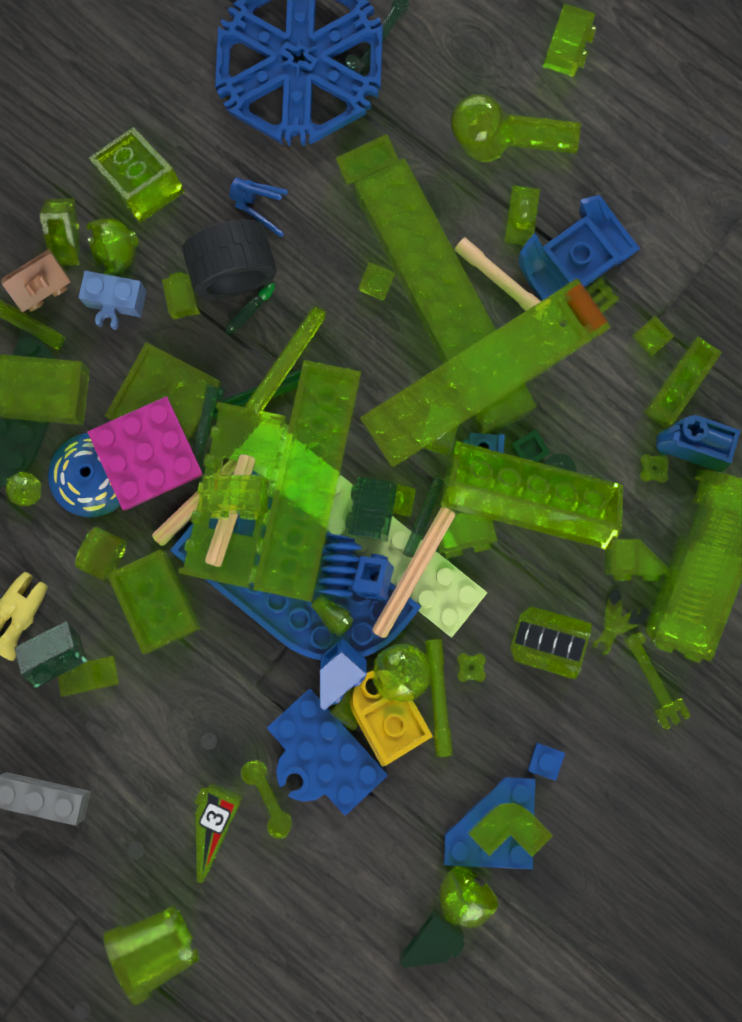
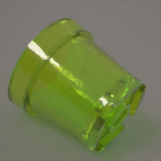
M175 905L127 927L119 925L103 933L106 951L113 970L125 994L134 1006H138L150 998L153 990L200 961L197 948L192 950L190 947L193 937L180 911H176Z

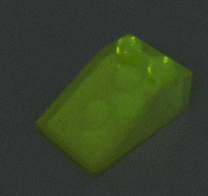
M134 127L89 157L93 166L139 223L151 217L185 192L174 169Z

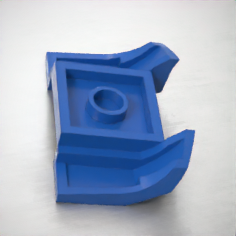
M600 195L580 200L579 215L582 218L543 247L538 236L534 233L519 254V266L526 281L540 301L550 309L549 312L551 314L568 302L565 294L577 285H580L583 289L613 266H618L640 250L639 246Z

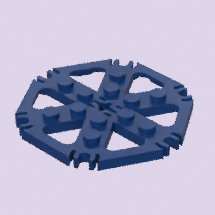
M238 0L234 2V8L229 7L228 9L230 16L234 20L226 22L222 19L220 22L223 29L218 26L215 88L220 99L225 96H231L230 100L223 103L231 116L282 145L284 134L288 146H291L293 136L299 135L301 136L302 146H305L307 134H310L309 143L311 145L367 114L366 110L371 109V102L365 100V97L373 95L378 98L379 92L377 88L381 91L383 25H381L379 17L372 21L368 20L370 16L375 14L374 8L370 6L369 1L335 0L348 7L350 13L315 31L317 0H287L286 33L253 15L257 8L271 0ZM361 42H366L371 46L370 73L363 77L332 58ZM241 43L267 58L234 77L229 75L230 49L234 44ZM301 54H303L305 61L303 62L299 60L297 63H295V59L293 56L296 55L299 57ZM313 84L343 100L347 104L346 111L322 125L314 124L311 120ZM284 85L282 122L280 124L272 125L249 111L252 102Z

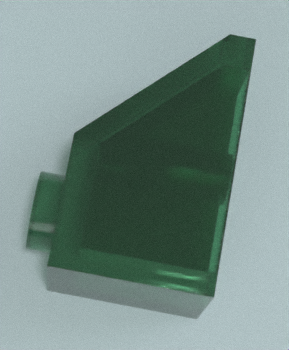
M434 909L399 956L400 965L404 968L446 963L451 956L457 957L465 945L463 930Z

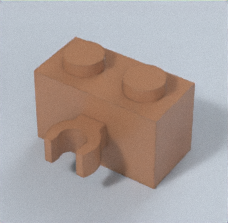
M50 249L2 278V285L22 312L27 309L30 312L38 309L44 304L43 299L51 294L54 297L62 294L68 289L67 284L70 283L68 275Z

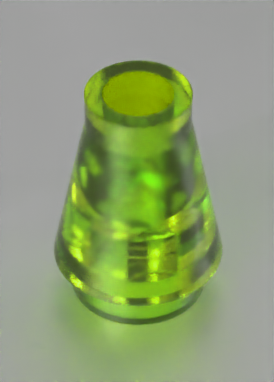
M323 594L311 605V608L316 611L331 634L335 633L338 637L342 636L354 623V619L350 616L351 612L329 600Z

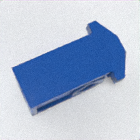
M693 415L674 423L670 428L660 432L656 436V446L660 455L666 456L669 454L722 473L732 463L741 430Z

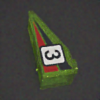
M213 782L208 785L207 789L202 787L195 800V804L199 805L195 813L197 882L201 884L207 878L243 799V796Z

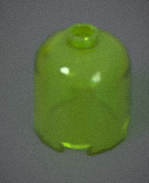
M485 94L469 95L456 105L451 115V129L455 139L468 156L479 162H490L500 158L503 155L502 152L513 141L514 126L511 118L497 101Z

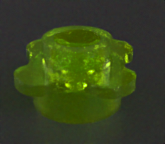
M645 454L641 457L640 462L643 466L640 479L643 482L657 480L659 483H664L668 480L669 459L665 455L651 457L649 454ZM653 466H655V467L657 468L656 471H653V470H652V467H653Z
M462 653L458 656L457 661L460 664V671L457 677L460 681L466 682L468 679L482 682L486 678L483 665L486 662V658L483 654L478 653L475 656H468ZM473 665L474 670H469V666Z

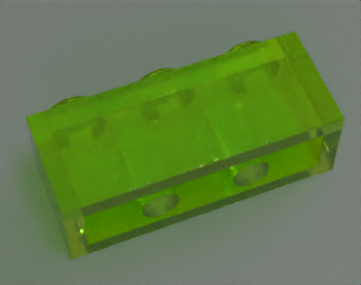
M699 336L696 337L683 352L643 413L665 428L672 425L722 352Z

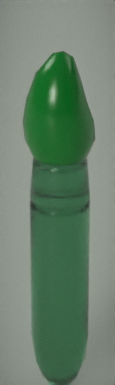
M274 283L262 287L258 291V295L241 309L228 323L225 330L226 334H232L238 330L258 307L271 297L275 289Z

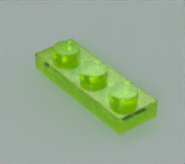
M498 113L494 144L577 154L581 123Z

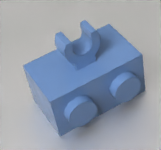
M84 271L79 299L86 307L101 310L95 318L98 327H102L103 320L110 317L112 319L110 327L116 330L119 326V319L116 313L141 317L147 290L141 281Z

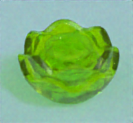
M19 472L9 477L6 482V494L9 500L18 506H31L41 498L40 481L32 474Z

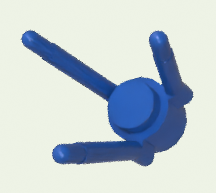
M235 178L229 191V198L236 201L235 207L244 210L269 230L283 237L284 233L247 206V204H253L257 195L281 200L282 196L280 194L287 195L288 190Z

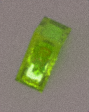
M74 198L46 199L39 215L47 250H51L60 265H78L79 223Z

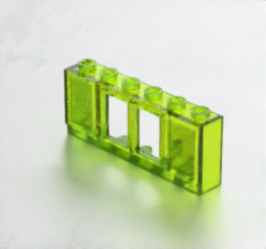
M217 402L216 408L219 413L216 426H212L210 437L213 440L210 453L206 454L204 466L206 467L204 480L198 486L200 497L197 511H193L191 522L194 523L191 537L185 543V551H187L184 568H179L178 573L251 589L252 583L257 584L260 567L256 566L258 555H263L266 546V538H263L262 535L264 526L269 527L273 510L268 508L270 499L276 498L279 481H275L277 470H282L285 453H281L283 442H288L291 425H287V418L283 415ZM240 455H248L256 459L255 465L268 468L261 498L245 494L242 502L259 507L253 537L232 533L222 566L216 567L207 564L205 559L215 529L208 528L215 498L226 499L228 492L227 490L217 489L223 460L238 461Z

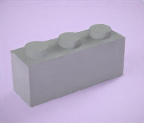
M8 772L0 775V809L71 825H77L85 819L91 791Z

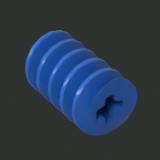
M327 534V538L334 541V543L325 545V549L331 552L332 555L323 556V561L330 566L321 567L320 572L325 574L327 578L318 579V583L325 587V589L317 590L316 592L340 597L352 596L353 592L347 589L346 585H353L354 580L348 577V574L357 572V569L350 564L360 560L358 556L353 554V551L362 550V546L357 544L354 538Z

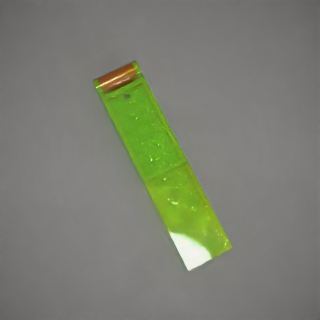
M577 278L361 416L360 420L390 466L394 468L482 410L493 406L583 348L592 340L608 331L611 325L579 278Z

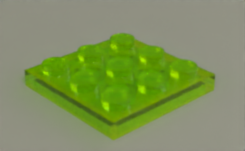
M146 342L105 417L115 420L167 396L189 443L222 383Z

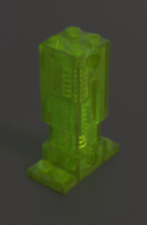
M698 469L694 480L700 481L692 503L698 504L699 507L688 536L680 535L644 632L651 638L650 642L656 644V648L669 653H673V650L676 649L684 654L683 657L701 663L702 659L712 662L742 582V479L723 472Z

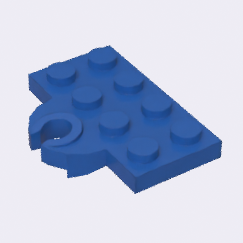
M311 689L307 690L267 727L271 734L286 749L279 758L276 769L279 786L285 785L287 777L292 773H297L303 778L302 787L298 790H291L288 795L294 800L312 801L326 794L343 815L346 816L388 776L328 708L323 710L320 707V699Z

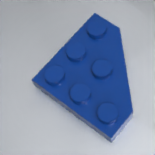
M504 777L491 792L476 803L456 825H453L445 833L444 865L533 869L535 779Z

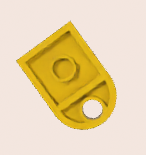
M385 670L371 671L366 674L364 681L360 685L352 687L350 692L352 713L381 766L388 765L433 737L405 685L395 674ZM368 679L377 682L379 689L376 695H371L367 692L365 685Z

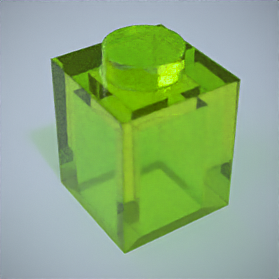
M183 272L169 275L167 279H162L167 308L172 319L200 314L197 295L193 291L189 274L185 275Z

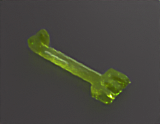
M642 632L626 637L624 641L629 650H632L662 708L654 711L664 730L670 728L669 722L666 719L668 715L674 725L681 722L676 713L677 710L680 711L685 720L691 717L682 699L679 698L672 702L642 646L646 642Z

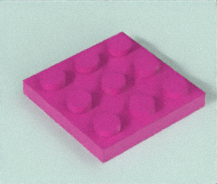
M167 396L88 431V435L124 511L203 476Z

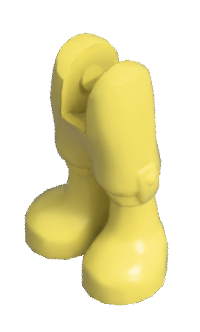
M26 572L22 573L12 583L0 599V631L5 622L12 618L10 626L0 637V655L11 661H14L18 654L17 643L23 630H26L33 623L34 616L48 589L46 584L39 582L27 599L22 595L32 581V575Z

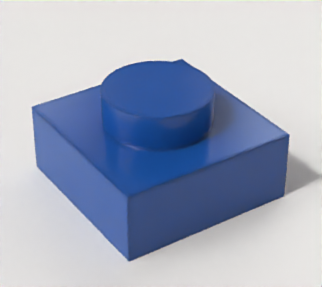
M536 742L527 770L556 781L565 753Z

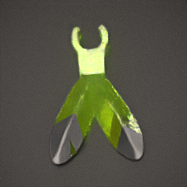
M613 589L606 602V629L598 639L594 640L592 649L597 648V644L602 641L606 645L602 655H607L611 651V645L616 636L643 623L649 615V610L638 608L621 617L622 596L618 589Z

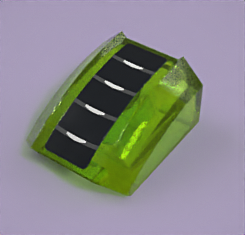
M530 606L520 614L511 644L514 661L576 680L581 670L591 635L592 623Z

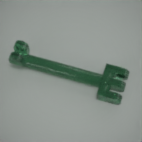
M409 0L392 1V8L381 24L383 25V43L398 18H402L408 9ZM369 44L361 59L354 55H348L346 57V67L363 76L371 64V46Z
M212 384L206 385L204 405L193 447L194 456L203 473L199 480L201 483H206L211 466L210 463L203 462L202 459L216 400H221L225 392V388L215 387Z

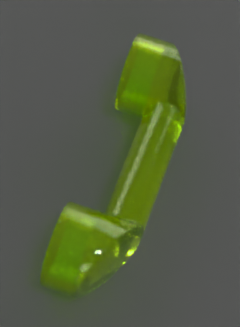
M251 760L242 767L241 777L246 784L257 786L271 815L267 823V831L273 838L282 839L292 829V818L287 812L281 810L265 778L267 775L266 765L258 760Z

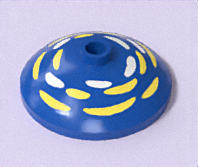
M88 433L76 435L64 442L53 455L48 471L50 490L56 501L67 511L82 517L104 516L120 507L121 505ZM85 468L91 469V474L88 477H83L82 471Z

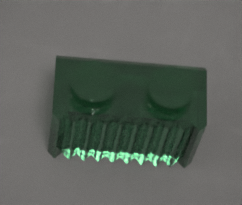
M358 477L357 483H354L351 489L352 512H348L345 525L348 529V534L357 538L388 542L398 485L392 481Z

